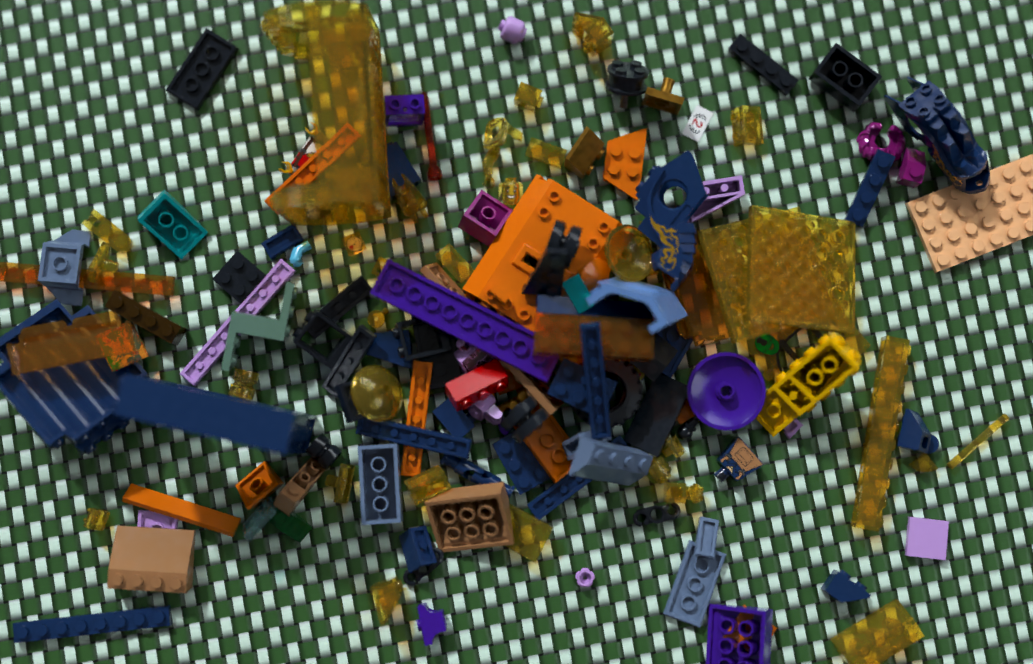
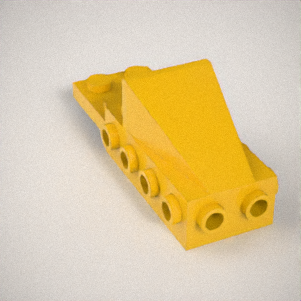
M835 332L829 336L825 334L818 340L819 345L815 348L811 346L803 353V357L796 359L790 364V370L786 373L782 371L776 376V383L766 391L762 410L755 418L773 437L798 416H801L806 411L809 413L816 407L815 403L820 399L822 401L831 394L830 391L833 388L838 389L844 384V379L849 375L851 377L860 370L859 366L862 361L860 354L855 349L851 350L841 335H837Z

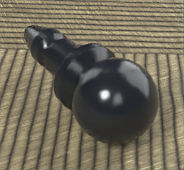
M696 416L690 422L686 421L685 425L678 428L677 434L680 439L688 440L692 437L693 432L696 431L695 426L700 421Z

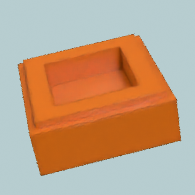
M494 285L490 289V294L503 305H506L510 300L497 286Z

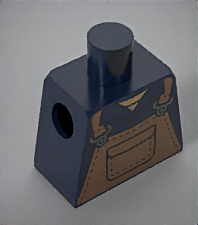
M735 436L716 461L720 464L721 468L714 475L721 483L729 476L734 481H738L764 464L739 436Z

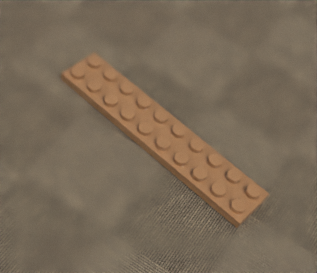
M437 262L425 265L420 270L423 277L465 297V293ZM500 361L505 369H509L514 374L513 378L516 382L524 385L527 389V394L529 396L532 395L540 403V408H543L550 415L564 403L562 400L547 394L550 387L545 382Z

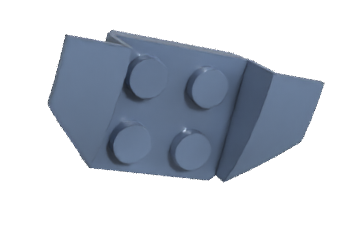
M72 229L54 241L43 243L38 281L47 287L64 305L82 306L84 289L79 287L83 250L84 248H90L91 231Z

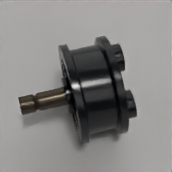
M613 60L608 65L609 79L606 81L605 87L610 92L621 95L619 107L625 109L627 108L628 96H638L646 92L645 79L649 76V70L642 66L640 61L622 62L620 60Z

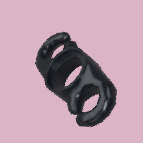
M675 502L671 503V506L676 510L673 515L668 513L669 504L639 509L633 514V522L639 527L642 526V523L638 521L640 514L645 516L644 525L676 519L680 515V506ZM654 509H660L662 512V517L659 520H654L651 517V512Z
M433 548L434 553L439 554V559L436 560V564L429 566L427 572H421L419 569L411 572L415 574L416 582H419L422 577L427 576L443 562L444 553L441 549ZM407 569L404 572L403 580L406 585L414 586L415 582L408 579L410 573Z

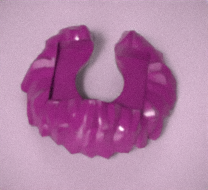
M871 122L856 139V142L859 144V154L872 161L876 150L879 149L895 156V162L900 158L905 148L906 140L903 132L897 126L891 125L887 132L889 145L886 148H879L875 143V138L883 127L881 123Z

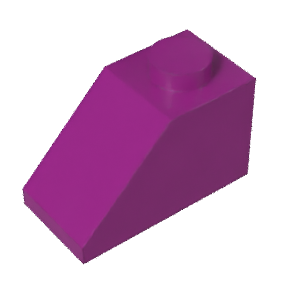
M909 147L905 148L896 181L897 184L910 188H916L922 184L926 169L925 152Z

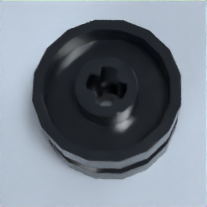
M556 219L547 247L567 248L565 269H569L572 258H575L580 244L579 238L583 228L573 225L570 227L568 236L564 235L567 227L566 222Z
M532 395L522 403L517 404L500 423L506 431H510L516 425L518 426L511 436L517 444L521 443L550 416L543 408L538 409L533 414L531 413L538 403Z

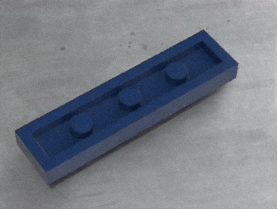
M879 149L876 150L844 220L860 227L864 226L896 158L895 156Z

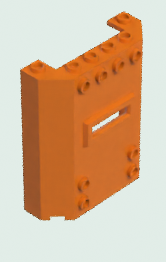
M536 174L462 290L465 292L464 296L469 300L474 301L476 299L480 301L479 304L487 309L491 307L497 311V314L509 318L513 322L563 346L580 319L536 315L537 295L522 294V287L527 283L529 275L535 269L523 262V259L527 254L537 261L540 259L547 247L555 221L558 219L566 222L567 227L564 233L566 236H568L570 227L573 225L583 228L575 258H572L569 269L564 270L563 282L577 275L580 268H584L587 263L595 258L604 260L611 272L632 239L633 234L628 230H624L622 228L623 225L618 220L556 181L549 178L546 181L541 175ZM494 285L509 297L510 300L506 305H503L490 294V289ZM562 286L561 296L569 297Z

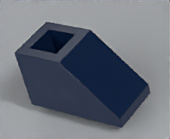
M906 409L905 414L902 416V427L897 437V446L906 450L927 454L932 435L919 413Z
M842 569L840 572L833 570L821 587L823 591L841 603L867 599L871 596V594L866 592V586L858 581L855 584L850 580L851 576Z

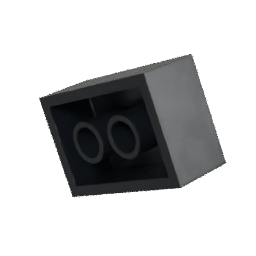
M835 43L808 79L854 112L860 107L882 76Z

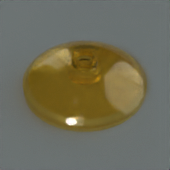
M620 225L614 228L608 234L605 242V257L611 271L618 278L626 282H638L647 277L652 269L651 255L653 250L646 235L632 225Z
M380 365L366 366L355 374L351 384V395L358 411L367 419L375 422H385L395 417L400 411L403 402L402 388L396 376L390 370Z

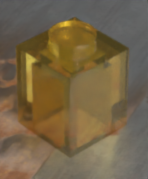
M521 82L514 97V104L535 112L537 107H541L544 97H541L542 90Z

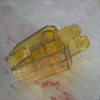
M402 173L403 187L398 186L393 178L392 188L403 215L411 217L414 224H416L418 218L415 213L420 211L425 218L429 216L425 210L427 201L414 183Z

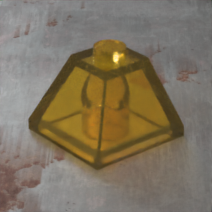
M397 576L375 582L370 587L381 626H384L390 619L402 596V591H404L402 580H398Z

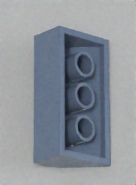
M581 437L568 474L629 486L648 474L653 456L638 448Z

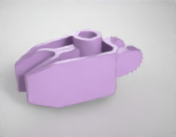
M492 394L485 400H479L467 408L474 418L480 421L485 418L495 426L500 424L503 415L501 410L495 406L496 400Z

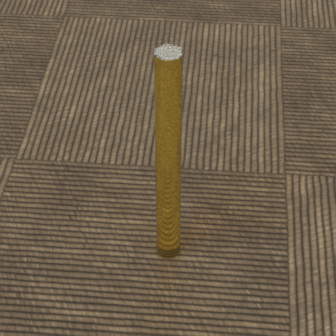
M1003 413L947 463L948 467L953 470L1007 422L1009 417Z

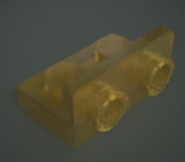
M742 105L731 110L734 147L764 144L761 108L759 106Z

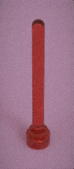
M422 92L425 105L424 127L430 165L427 171V179L429 181H437L443 178L442 170L437 166L428 94Z

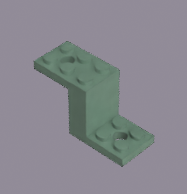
M286 282L280 319L238 311L231 313L221 370L230 371L232 367L235 368L237 365L238 355L235 354L236 348L240 347L242 336L238 335L239 333L284 341L285 337L289 338L291 325H288L289 318H293L295 306H291L292 299H296L298 293L295 283Z

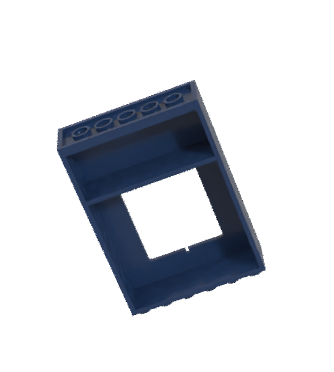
M124 374L118 384V389H120L119 395L113 403V410H115L113 415L285 455L306 453L310 445L316 420L315 415L165 380Z

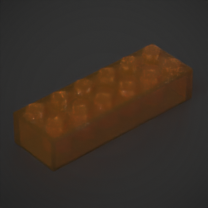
M538 312L534 315L532 356L583 358L579 324L600 322L604 360L650 362L654 359L655 333L651 334L648 326L655 323V319Z

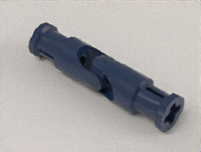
M444 454L440 462L441 465L444 464L452 468L455 473L477 485L503 482L498 476L464 458ZM469 470L475 471V473L472 475ZM505 483L508 498H510L515 486Z

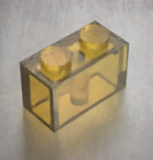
M439 465L403 481L411 500L416 506L451 489L447 476Z

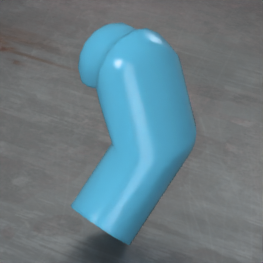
M308 240L293 248L290 263L294 267H300L303 264L302 254L312 249Z

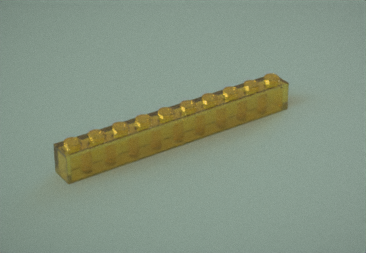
M892 336L881 337L851 520L852 527L879 532V529L883 526L882 510L886 507L887 503L885 492L890 484L888 473L893 465L891 455L896 447L894 436L899 428L897 417L902 409L900 399L901 394L905 390V383H903L904 375L908 371L906 361L907 356L911 353L910 340Z

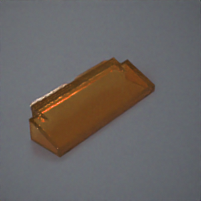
M700 229L696 230L697 235H695L697 255H694L695 263L693 269L682 285L674 292L688 316L676 322L679 335L684 337V340L693 338L695 347L731 337ZM662 271L666 288L670 289L675 278Z
M115 311L77 317L73 319V325L69 326L64 321H56L22 328L21 335H18L20 343L7 344L12 374L19 375L135 352L136 346L132 322L128 320L122 324L121 317Z

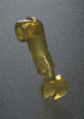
M497 145L496 147L492 146L488 150L482 162L483 172L486 177L483 182L484 187L487 181L492 183L491 188L495 185V180L492 178V166L500 156V148Z

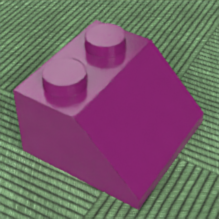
M481 190L464 213L458 228L490 247L513 210Z

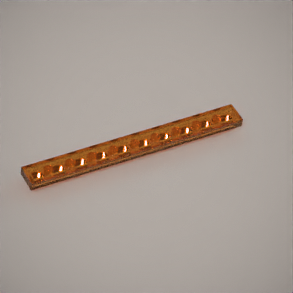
M0 262V282L42 285L38 281L40 265ZM81 269L79 287L82 289L116 290L119 292L173 296L175 277L90 269Z

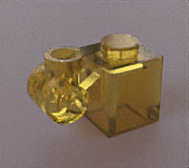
M664 482L663 501L670 503H686V499H689L692 503L703 501L704 487L695 483L686 486V483Z

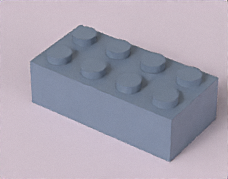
M399 444L358 446L362 525L403 522Z

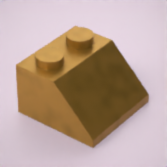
M587 126L566 156L564 162L565 168L582 179L585 175H590L595 167L592 164L596 159L600 160L605 152L602 140Z

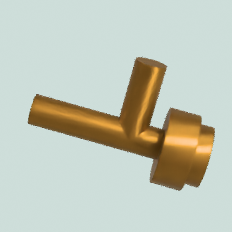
M524 386L517 389L518 396L497 406L501 412L509 408L512 410L517 404L525 401L529 397L526 392L527 389Z

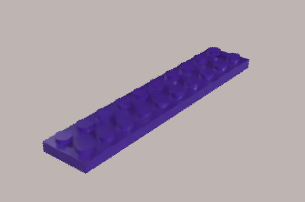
M387 259L370 291V295L545 383H547L564 349L563 346L390 259Z

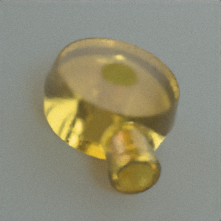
M384 307L382 311L374 310L370 312L367 318L368 324L373 328H380L384 325L385 315L389 310Z

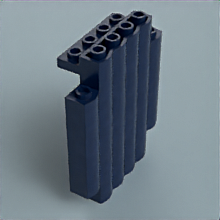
M58 299L0 337V360L2 361L0 365V392L49 450L61 447L67 438L81 455L85 453L90 454L97 448L96 445L102 440L104 442L108 441L113 437L115 430H122L130 424V418L113 415L115 411L113 410V403L119 395L120 389H118V384L124 374L148 377V373L138 362L112 372L96 341V338L110 333L109 328L89 305L71 316Z

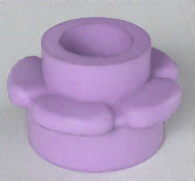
M582 568L581 571L576 573L575 578L579 586L590 587L595 576L588 568Z

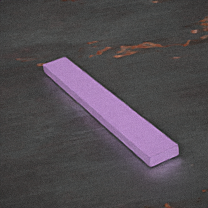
M280 259L235 311L259 315L297 271L283 259ZM231 316L180 372V375L193 386H196L224 355Z

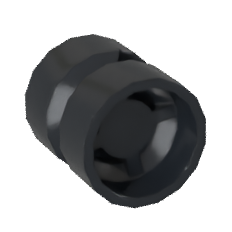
M323 433L306 450V453L311 458H318L319 465L325 470L343 452L338 446L330 445V440Z

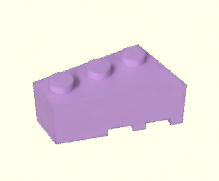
M742 175L703 181L704 189L709 196L688 222L694 223L744 196L745 190ZM682 189L683 198H684V202H685V200H686V193H685V191Z

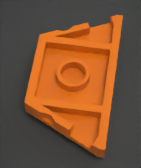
M646 128L609 140L606 147L603 180L632 197L634 201H638V198L635 196L637 194L635 189L641 182L647 134Z

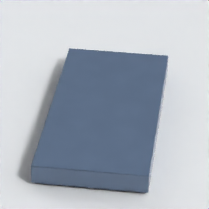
M689 540L663 614L700 628L726 554L715 550L714 559L694 556L695 542Z

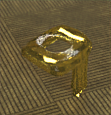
M503 117L492 119L485 128L484 148L488 150L504 145L507 135L521 142L523 140L522 132L511 126L507 119ZM498 127V134L491 139L493 129Z

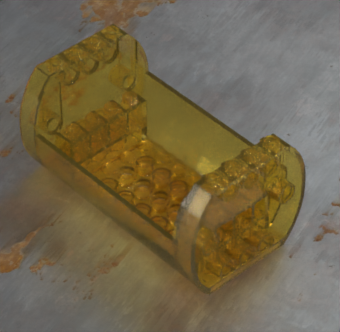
M320 0L287 4L264 12V20H261L262 32H266L267 39H271V43L276 46V50L280 51V54L283 56L310 60L317 183L281 188V191L274 192L273 197H271V208L292 225L302 226L344 225L390 218L391 203L380 31L368 5L353 1Z

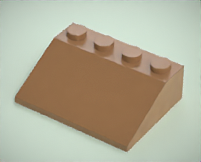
M504 482L429 492L425 506L437 546L443 552L514 545L509 498Z
M118 525L108 568L107 588L187 593L193 585L195 530Z

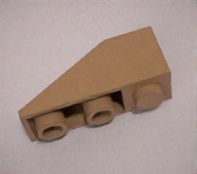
M310 458L280 490L273 505L289 516L325 472V469L319 465L316 459Z

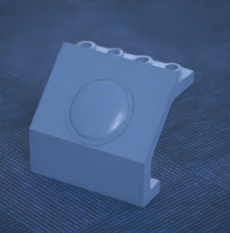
M623 276L598 281L600 286L590 291L591 296L586 298L589 306L597 304L603 299H613L618 295L646 303L657 319L655 323L648 326L651 334L667 328L688 316L673 290Z

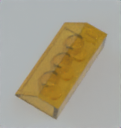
M894 599L835 635L830 640L845 664H880L921 639L924 635L913 617L897 599Z

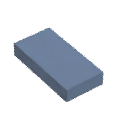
M699 517L694 556L714 559L719 520Z

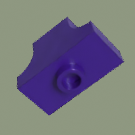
M425 602L417 606L420 618L417 619L418 630L422 631L426 646L433 644L434 636L437 633L447 630L444 609L432 610Z

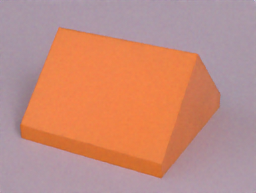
M264 461L235 486L245 507L250 510L257 507L281 487L284 482L271 466Z

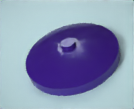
M721 352L704 358L694 367L688 378L686 394L692 412L702 423L717 430H736L748 425L758 416L764 405L766 388L760 370L752 361L740 354Z

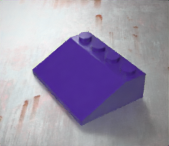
M709 604L706 664H770L773 609ZM740 612L754 614L753 619L742 621L739 625L735 620ZM746 623L751 626V633L745 629ZM732 625V630L728 632V629ZM738 629L740 635L743 637L752 636V639L741 641L737 645L733 638L723 637L725 634L734 633ZM745 643L750 647L748 652L744 648Z

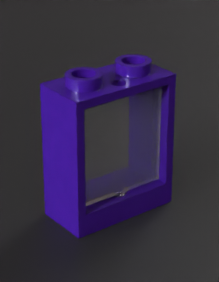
M424 94L385 96V127L423 126L425 116Z

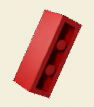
M495 359L446 383V395L456 411L467 409L473 403L485 400L495 392L503 391L508 386V375L498 360Z

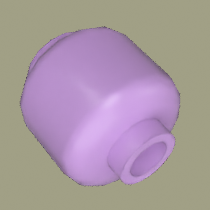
M509 16L506 20H501L498 30L501 31V39L517 44L522 42L527 28H525L523 21Z

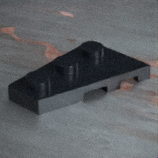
M546 247L537 262L535 270L531 272L529 280L522 287V294L561 296L567 248Z

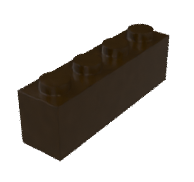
M116 290L113 291L105 305L106 308L174 345L180 343L187 328Z

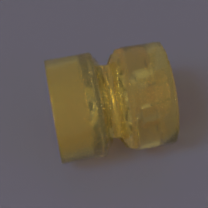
M235 368L232 377L234 383L230 385L228 394L253 400L255 394L253 386L258 383L260 374Z

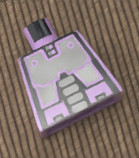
M458 340L456 343L459 349L454 352V357L464 374L497 359L461 340Z

